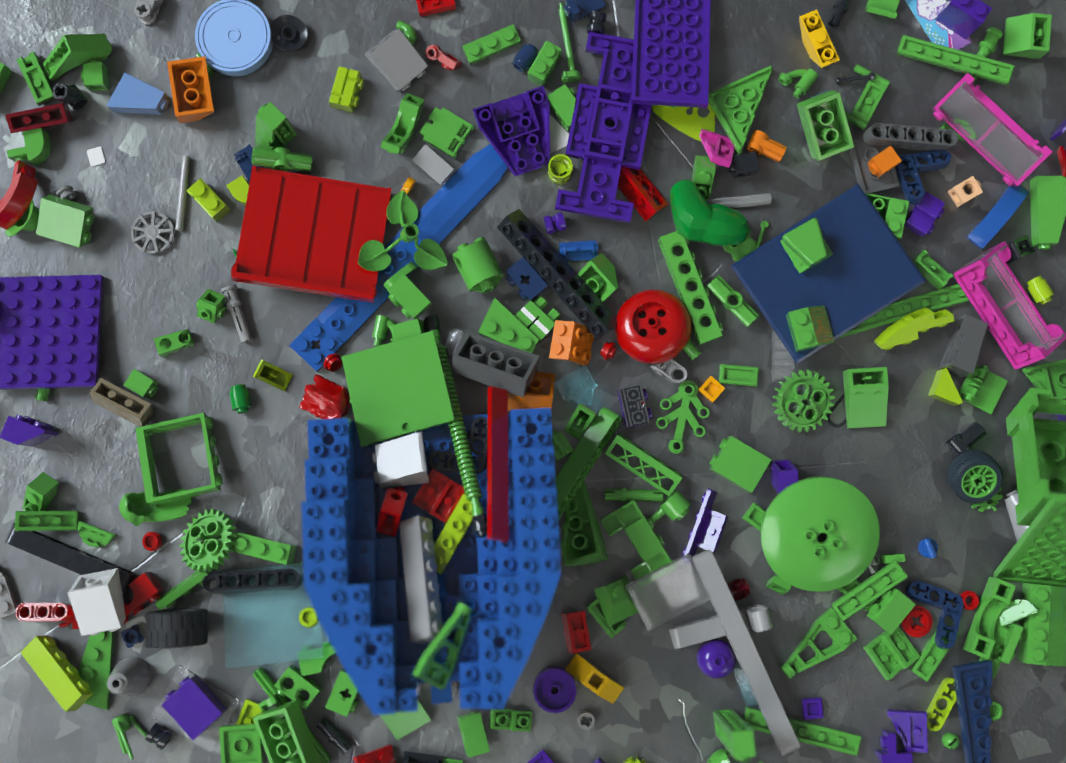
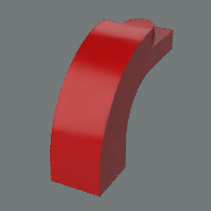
M20 160L14 164L10 187L0 200V227L6 230L13 226L24 214L33 199L38 180L35 179L36 169Z

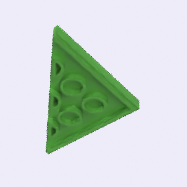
M768 66L708 93V103L738 154L742 152L772 72V66Z

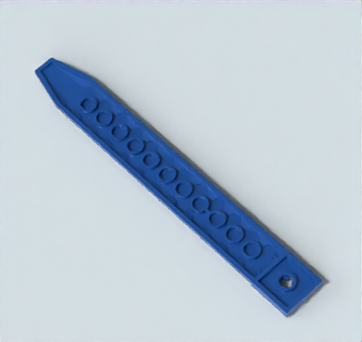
M491 144L472 155L418 211V217L413 223L419 229L417 236L419 238L418 245H420L423 239H431L440 245L500 182L508 167ZM401 230L392 238V240L384 247V249L388 248L393 242H395L400 237ZM402 240L387 252L391 257V263L386 269L378 272L377 296L374 298V303L336 297L289 345L316 372L324 366L325 358L330 354L337 353L388 299L390 294L383 286L384 283L410 262H414L418 268L414 260V253L418 250L415 248L414 241L406 243ZM320 340L321 343L319 345L321 348L313 350L312 342Z

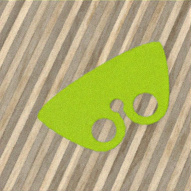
M709 103L707 107L709 115L707 117H700L696 107L693 108V113L689 115L686 113V110L690 107L651 106L654 113L669 125L702 142L699 137L701 129L711 132L715 131V113Z

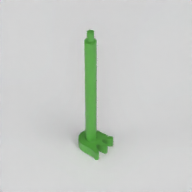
M560 3L559 14L569 71H564L561 78L562 83L575 82L581 79L580 71L575 70L567 17L563 9V3Z

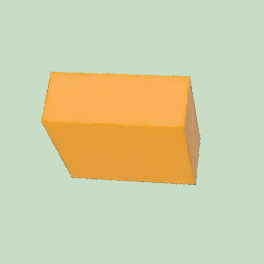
M710 376L698 391L713 403L725 387Z

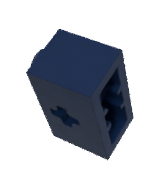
M524 257L506 271L507 277L505 279L512 287L516 286L519 289L518 294L524 301L531 300L533 302L548 289V285ZM522 278L525 280L529 278V284L524 283L522 285Z

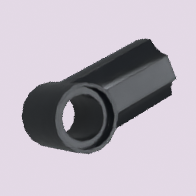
M57 83L53 87L52 95L54 98L70 104L74 110L81 109L88 102L87 98L75 84Z
M976 421L961 433L951 437L945 444L957 457L963 452L972 450V446L986 436L987 433L984 427Z

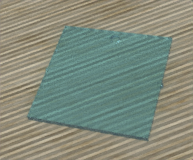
M303 563L269 565L268 567L222 572L294 569L302 576V584L297 589L223 594L226 669L265 664L276 665L283 662L324 658L320 621L312 628H306L299 622L300 612L307 607L313 608L304 588ZM296 575L289 576V584L296 580ZM271 576L269 578V585L275 583L276 576ZM252 577L249 580V586H253L256 583V577ZM234 578L230 581V587L236 585L237 579Z

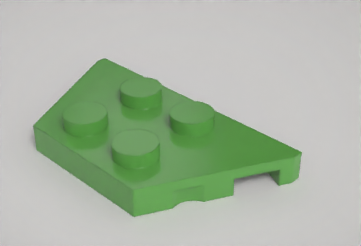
M1066 359L1022 369V372L1036 388L1051 389V396L1049 398L1066 399Z

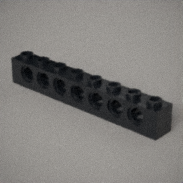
M518 209L503 219L497 227L499 231L583 325L586 326L592 335L599 341L617 325V317L523 212Z

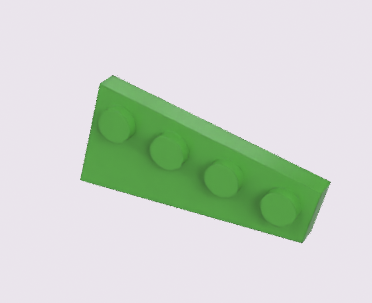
M109 630L89 637L78 671V675L88 683L89 689L93 693L84 704L104 710L110 708L109 693L111 691L107 687V681L112 672L111 661L115 631L110 632Z

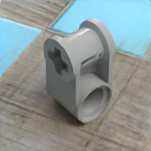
M137 0L134 13L139 17L142 24L152 25L156 21L163 0Z
M673 359L665 362L662 367H660L662 363L650 366L655 373L674 385H680L687 378L686 369ZM680 371L683 374V379L676 380L673 377V372Z

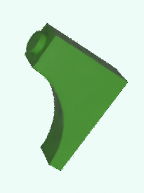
M106 34L63 35L42 64L48 80L56 81L61 75L77 66L83 65V63H89L92 60H105L112 52L111 44Z

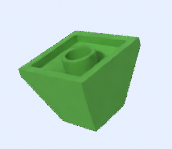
M603 253L591 259L578 273L602 302L618 288L615 267Z
M626 575L594 589L608 626L640 612Z

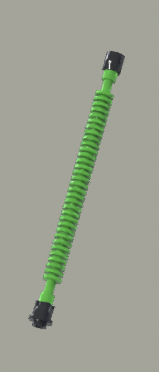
M430 315L425 317L423 322L427 332L434 331L443 372L446 374L445 380L455 421L448 423L466 499L471 501L473 507L471 510L474 528L472 533L478 536V538L487 537V516L484 513L483 507L480 506L479 499L482 497V493L479 488L475 464L462 418L446 347L440 343L439 319L436 315Z

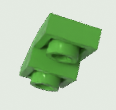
M506 708L490 709L489 728L531 731L533 711Z

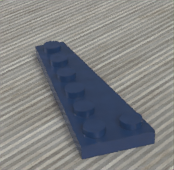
M990 660L952 666L965 763H991L989 725H991L992 717H990V706H992L990 686H992L993 664Z

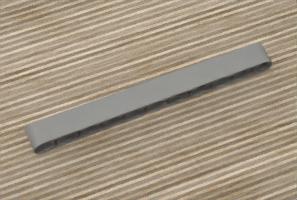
M708 549L693 556L692 561L779 752L783 756L800 748L797 737L713 553Z

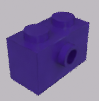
M789 459L770 461L771 484L778 494L786 487L799 481L798 470Z

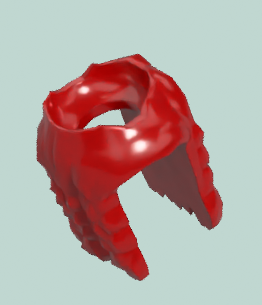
M316 374L313 379L315 383L305 386V395H303V401L300 402L299 408L321 419H338L347 415L351 405L348 389Z

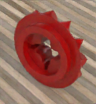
M914 606L901 622V627L906 634L912 637L925 636L932 628V616L924 607ZM920 616L918 621L922 626L916 624L913 626V620L910 617L917 618Z

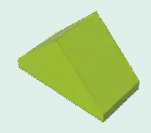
M262 359L253 375L254 378L284 392L293 374Z
M948 369L938 370L928 396L952 406L962 404L963 401Z

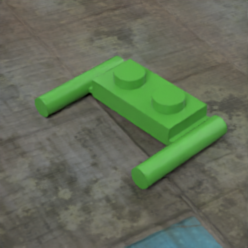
M858 64L853 69V71L862 76L872 72ZM875 74V78L867 82L851 114L845 111L847 121L865 129L890 81Z

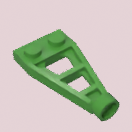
M458 602L455 613L423 653L413 675L444 690L453 673L470 621V615L473 612L472 608ZM454 627H457L458 630L454 642L449 643L446 638ZM447 646L449 649L447 659L444 664L440 665L435 662V655L441 647Z
M829 608L814 621L786 663L780 668L791 680L799 672L844 651L857 638L833 608ZM820 631H825L833 641L832 645L824 650H819L814 644V639ZM806 646H810L816 655L807 662H804L800 658V653Z

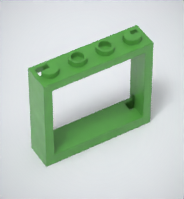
M205 413L135 428L147 504L155 506L221 491L223 479L222 475L218 473L217 466L220 465L218 455H215L214 447L217 446V443L211 431L214 425L212 418H209ZM202 424L212 485L159 496L150 435Z

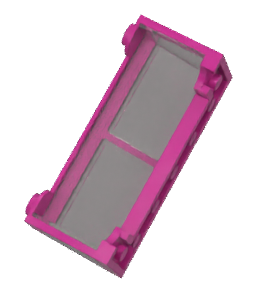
M967 73L932 108L934 111L933 116L940 122L943 120L1003 176L1002 180L1011 187L1013 185L1016 187L1053 151L1046 145L1044 147L1040 144L1037 145L1039 141L1037 139L1034 140L979 89V85L974 87L973 81L975 79Z
M1004 241L990 248L957 270L953 275L983 322L988 323L987 328L1016 370L1046 358L1066 340V333L1057 324H1046L1006 263L1010 260L1012 253Z

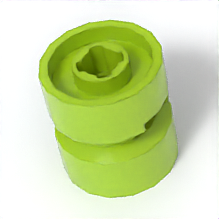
M564 154L553 156L548 165L549 179L557 185H563L570 181L573 171L571 159Z

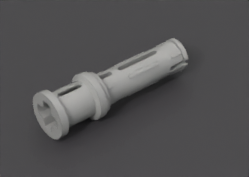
M230 285L222 288L220 291L225 296L226 308L231 311L241 340L240 342L246 343L253 340L241 307L243 301L239 299L236 290L238 288L237 285Z

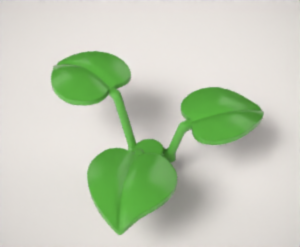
M404 190L391 199L386 211L387 217L392 224L400 223L401 227H404L400 232V237L386 249H384L381 242L370 240L361 247L358 264L368 271H382L391 263V257L387 252L403 240L406 243L414 241L415 248L418 249L414 253V260L421 269L435 270L448 264L445 253L435 241L423 239L420 245H418L419 238L417 236L419 229L413 224L418 217V209Z

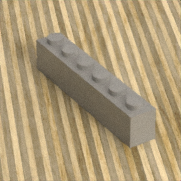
M416 516L400 522L410 638L413 643L426 644L433 642L443 629L434 553L435 545L432 534L433 526L431 519Z

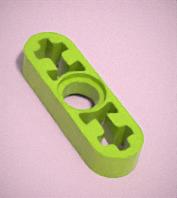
M947 677L943 679L927 709V729L931 731H938L942 728L957 700L955 689L949 690V687H947L948 683L952 684L954 682V678ZM944 692V693H946L947 695H950L951 698H948L947 696L942 695V693ZM940 699L946 700L947 706L945 709L940 710L937 707V702ZM933 710L941 713L942 715H936V713H934ZM930 718H932V719L935 718V721H937V724H936V725H934V724L931 725V723L929 722V719H930Z

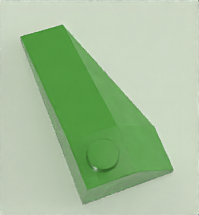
M584 481L565 509L564 535L561 543L565 566L591 565L608 560L603 535L586 482Z

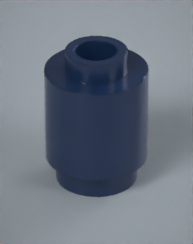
M524 44L513 58L512 65L521 73H524L525 70L528 71L538 55V49L532 44Z

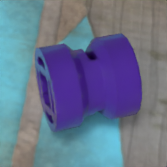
M558 212L554 216H543L548 235L553 234L557 230H566L562 212Z

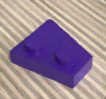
M888 709L887 715L891 718L908 752L928 753L927 711Z

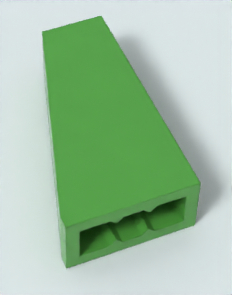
M1036 176L1030 180L1031 244L1033 247H1039V250L1051 249L1052 246L1059 242L1066 216V177Z

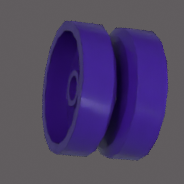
M553 665L539 671L534 679L533 694L540 708L546 712L560 713L570 708L575 701L577 693L575 680L565 668ZM555 686L559 690H555L553 693L551 692V688Z

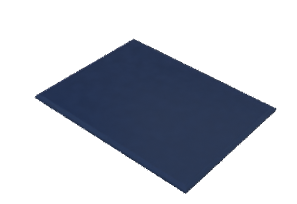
M859 184L731 265V268L796 364L826 345L796 352L786 318L788 312L824 305L833 338L836 340L926 282ZM816 217L819 221L822 236L833 255L807 271L799 273L788 253L784 250L780 240H782L786 233Z

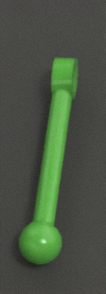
M762 221L760 224L761 232L754 250L761 245L764 231L769 226L767 221Z

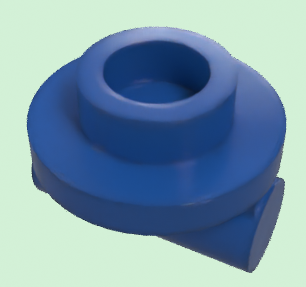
M930 537L924 538L918 544V551L922 556L931 559L937 557L938 545Z

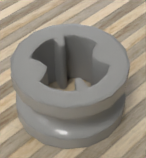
M69 185L62 187L56 192L58 197L70 201L77 196L72 186Z
M583 710L578 714L577 722L580 728L589 730L594 726L595 718L592 712ZM585 715L587 718L591 717V720H589L590 723L588 725H586L585 722H580L581 720H583L582 717Z

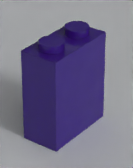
M948 0L934 20L962 38L967 39L983 24L992 8L981 0Z
M197 674L191 678L189 676L184 678L179 683L181 687L177 691L173 689L164 697L166 701L162 704V707L192 740L201 735L227 710Z

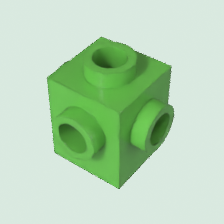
M207 289L196 303V308H198L197 317L215 323L219 317L222 318L226 311V307H224L225 296Z

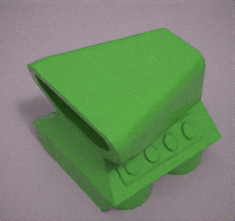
M816 217L786 233L782 240H780L784 250L788 253L799 273L807 271L833 255L822 236L819 221Z

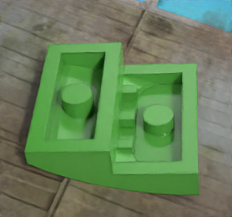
M899 626L892 635L884 631L863 647L885 680H890L903 668H908L920 657Z

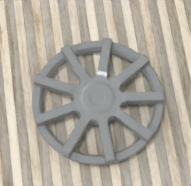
M152 211L140 214L131 226L132 241L143 252L159 253L165 250L173 240V224L162 213ZM152 215L151 224L149 225L145 217ZM160 216L163 219L155 225V217ZM142 220L146 228L136 226ZM167 221L170 228L160 229V227ZM135 230L142 231L144 234L135 237ZM171 232L169 241L163 238L161 233ZM147 238L143 247H141L137 241ZM158 239L166 243V245L160 249L158 248L156 241ZM150 241H153L155 250H147Z

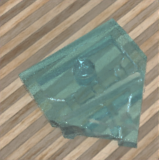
M586 365L578 367L553 383L563 400L592 407V397L597 383H594Z

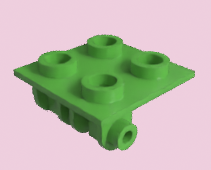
M976 365L974 373L966 376L958 393L963 401L991 415L1008 381L988 371L989 368L987 366L981 365L980 367Z

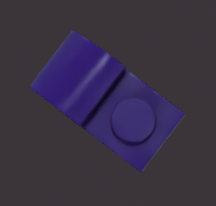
M882 730L883 736H880V745L883 750H875L878 761L880 763H913L912 753L907 750H896V733L891 730Z

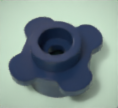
M132 625L130 629L121 632L123 641L128 648H132L134 644L144 641V636L141 635L138 625Z

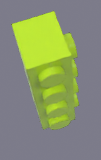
M48 635L36 636L20 652L65 712L78 710L93 694L89 689L88 683L78 675L77 669L68 662L65 653L58 649L52 637Z

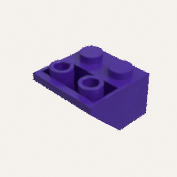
M17 414L16 417L8 416L0 438L16 445L35 446L58 436L59 432L53 430L54 426L50 424L40 423L32 417Z

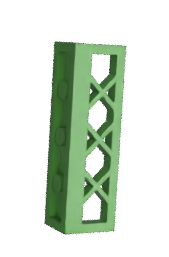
M619 432L605 452L607 456L669 497L683 477V474ZM616 443L623 447L625 455L616 456L611 453ZM628 457H638L641 466L632 467L629 465ZM644 468H655L657 476L647 477ZM668 477L674 483L667 490L661 485L660 479Z

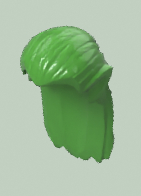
M185 489L160 492L159 496L185 491ZM132 492L122 496L119 502V511L126 521L133 523L135 526L143 522L173 520L187 514L189 510L187 506L192 503V498L152 506L146 503L144 492Z

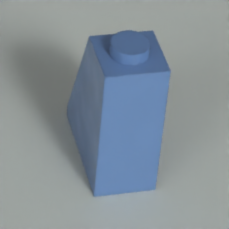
M124 72L107 106L115 113L161 115L163 110L167 109L170 98L165 92Z

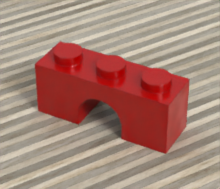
M151 572L143 573L129 584L133 590L134 598L130 604L123 601L126 619L122 626L129 622L128 618L132 614L136 616L145 609V604L148 602L153 603L160 598L159 593L164 589Z

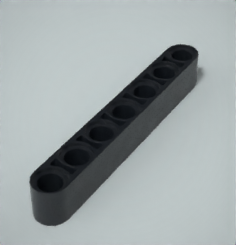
M15 523L12 524L5 539V543L80 575L118 568L121 590L124 593H128L130 589L129 584L133 582L136 575L130 570L40 532L15 531Z

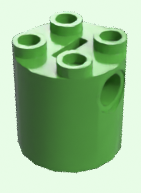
M480 237L470 245L464 243L458 246V251L452 254L453 260L468 291L487 293L495 289L503 277V273L485 238Z

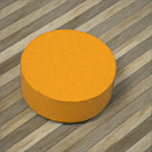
M409 176L401 191L404 190L409 195L416 182L415 179Z

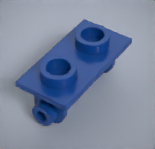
M597 240L559 243V253L566 261L591 260L598 256Z

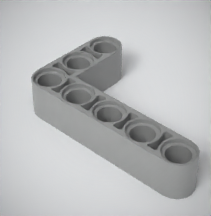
M755 604L738 609L747 629L761 632L773 628L768 607L762 604ZM717 615L669 629L674 649L726 636Z

